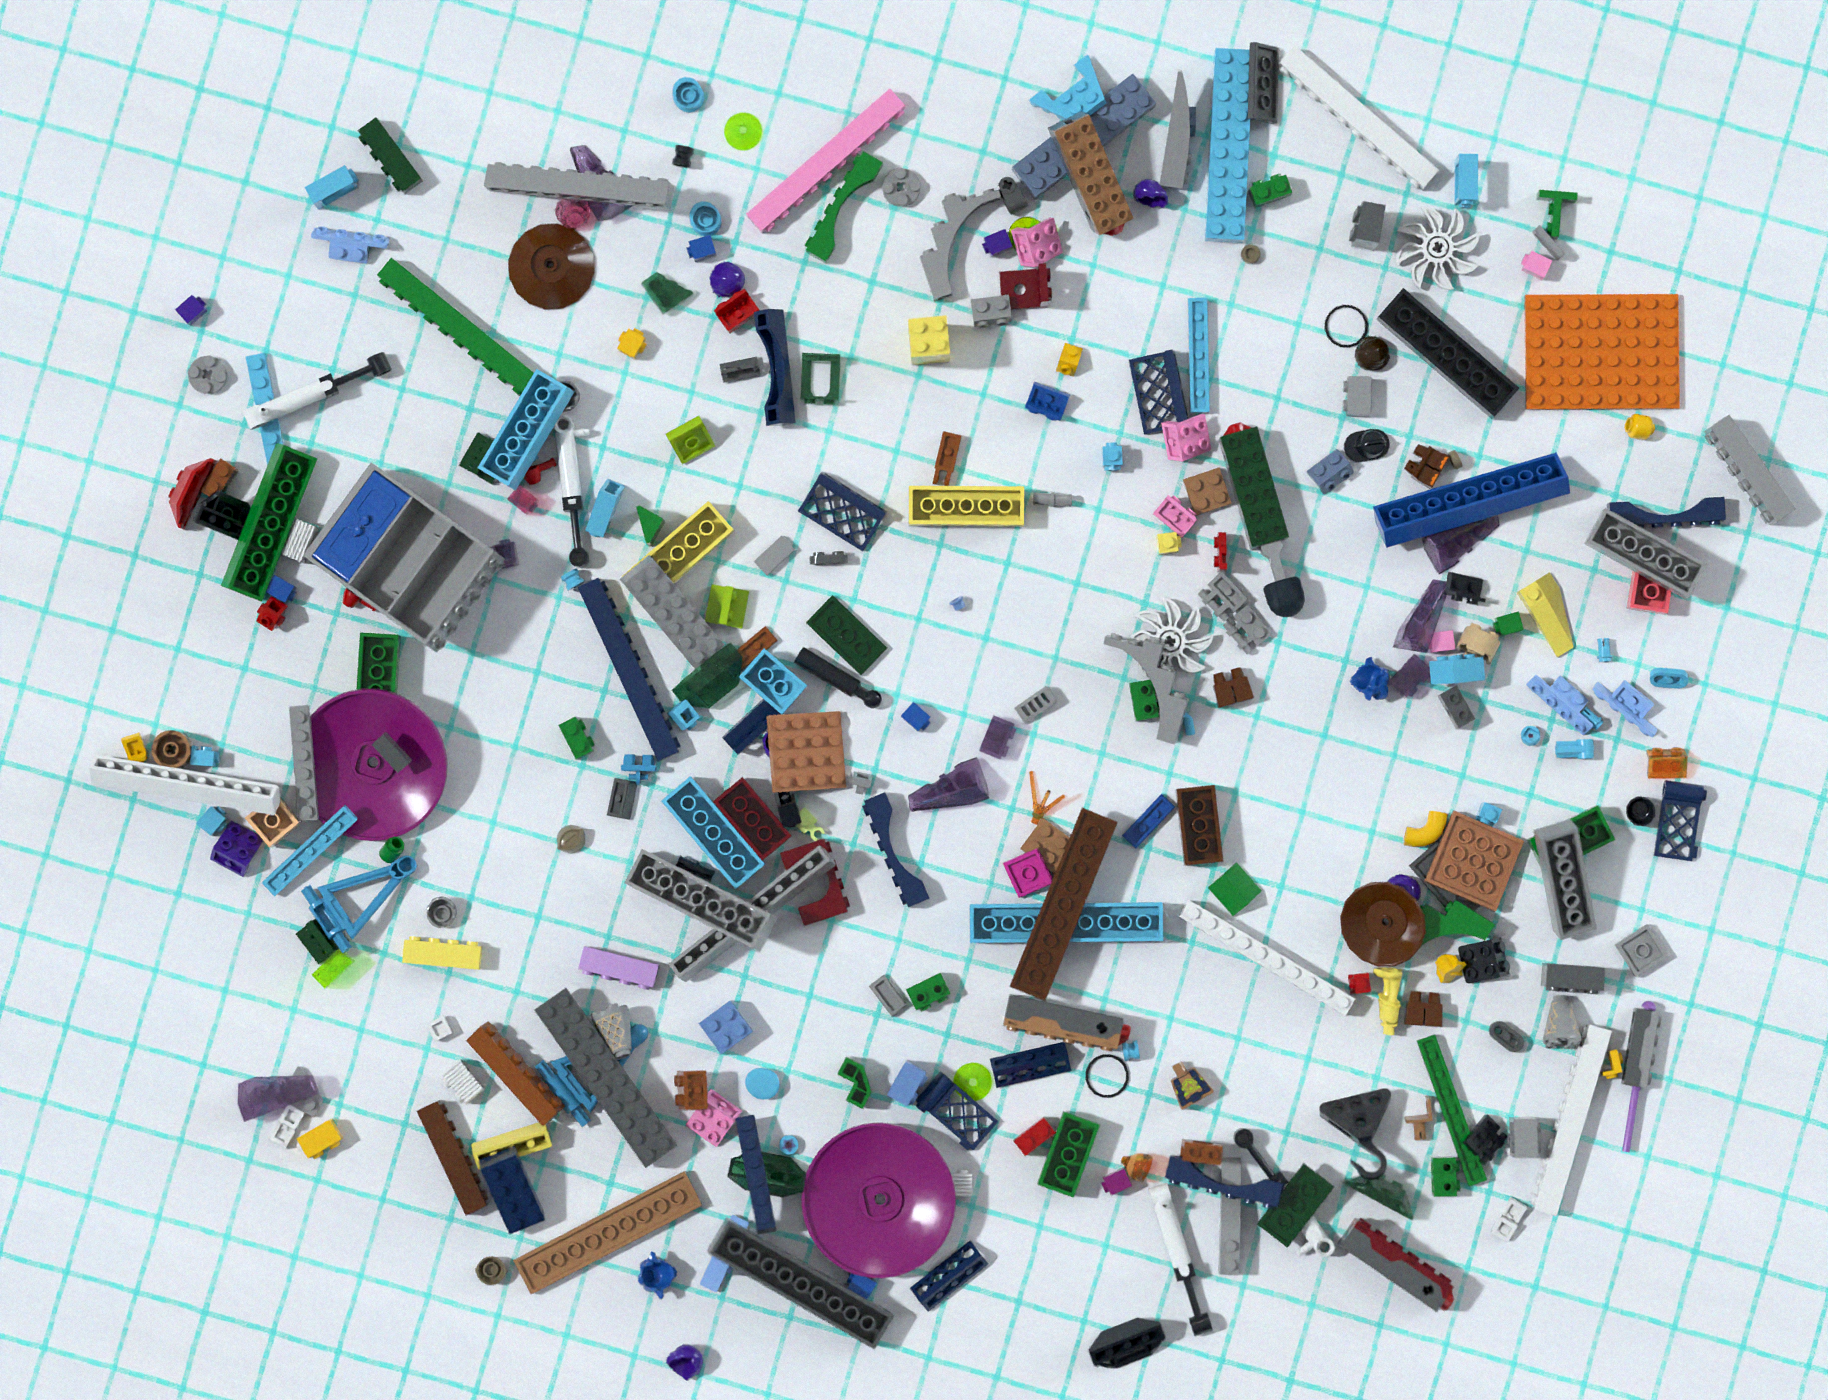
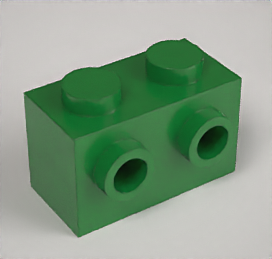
M1281 173L1271 176L1270 180L1263 182V180L1253 182L1248 190L1254 208L1289 197L1292 194L1287 175L1281 176Z
M1151 680L1129 683L1135 722L1158 718V713H1160L1159 703L1156 702V691Z
M575 716L558 725L576 760L594 752L593 747L595 744L591 736H586L584 732L586 726L582 719L578 720Z
M941 973L906 989L915 1009H920L921 1012L931 1008L930 1003L936 1000L939 1004L949 999L947 995L951 994Z
M1431 1157L1433 1197L1457 1196V1192H1460V1180H1457L1456 1172L1460 1171L1459 1161H1456V1157Z

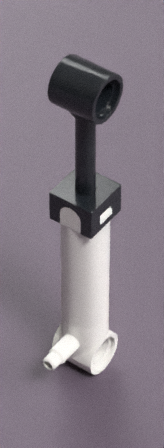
M381 352L367 359L369 365L337 379H333L330 373L318 378L319 380L261 405H255L244 410L243 414L250 430L259 428L269 421L321 399L339 394L337 386L370 372L373 373L374 377L390 372L392 369L385 353Z
M560 415L554 429L563 511L570 512L574 549L569 553V561L574 567L582 568L587 565L589 556L581 548L577 511L584 509L575 437L589 435L590 430H574L571 418L567 415ZM563 420L569 422V426L565 430L559 429V423ZM576 553H582L584 555V559L581 563H576L574 561V556Z
M1246 1128L1237 1129L1233 1135L1235 1144L1244 1149L1247 1148L1268 1179L1285 1183V1188L1288 1184L1287 1179L1281 1171L1274 1173L1253 1145L1254 1137L1252 1132ZM1244 1132L1247 1133L1248 1141L1240 1143L1238 1140L1239 1135ZM1312 1216L1301 1230L1308 1242L1297 1253L1301 1256L1313 1248L1320 1256L1328 1257L1334 1252V1243L1314 1216ZM1326 1241L1329 1244V1249L1322 1252L1319 1249V1245L1321 1242Z
M1165 1183L1149 1188L1148 1190L1177 1282L1183 1280L1194 1316L1190 1317L1189 1321L1194 1337L1211 1332L1213 1329L1208 1313L1201 1314L1191 1282V1277H1195L1196 1274L1168 1185Z

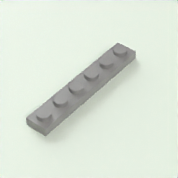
M290 706L289 715L298 821L318 820L310 706Z

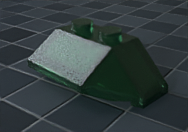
M730 642L686 676L671 691L680 702L686 699L693 707L711 708L739 685L743 657Z
M762 1152L771 1196L783 1198L803 1192L806 1172L791 1157ZM741 1154L738 1157L731 1158L727 1177L742 1189L749 1191L743 1156Z
M1360 1175L1343 1180V1184L1413 1220L1414 1216L1407 1193L1402 1189L1403 1185L1393 1180L1390 1183L1385 1180L1386 1175L1377 1180H1366Z

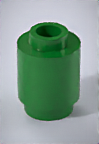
M399 837L389 838L379 850L380 858L386 863L396 861L404 850L403 840Z

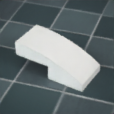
M287 1104L269 1140L286 1149L305 1113Z
M1510 1197L1491 1233L1508 1242L1527 1206Z

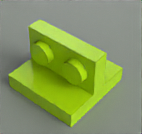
M699 416L666 433L682 465L715 447Z
M711 584L705 622L743 629L749 591L736 589L731 586L725 587Z

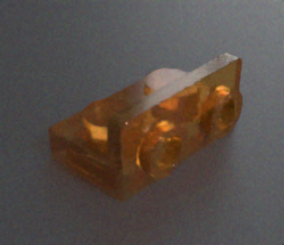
M1679 747L1671 749L1653 748L1646 751L1648 757V779L1687 778L1688 756L1685 749Z

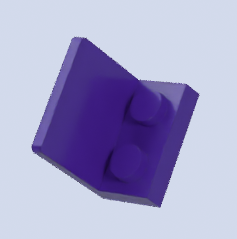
M230 821L214 845L210 860L244 877L249 863L263 843V839L257 833L234 821Z

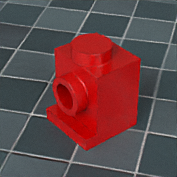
M1369 973L1348 975L1350 994L1371 992Z

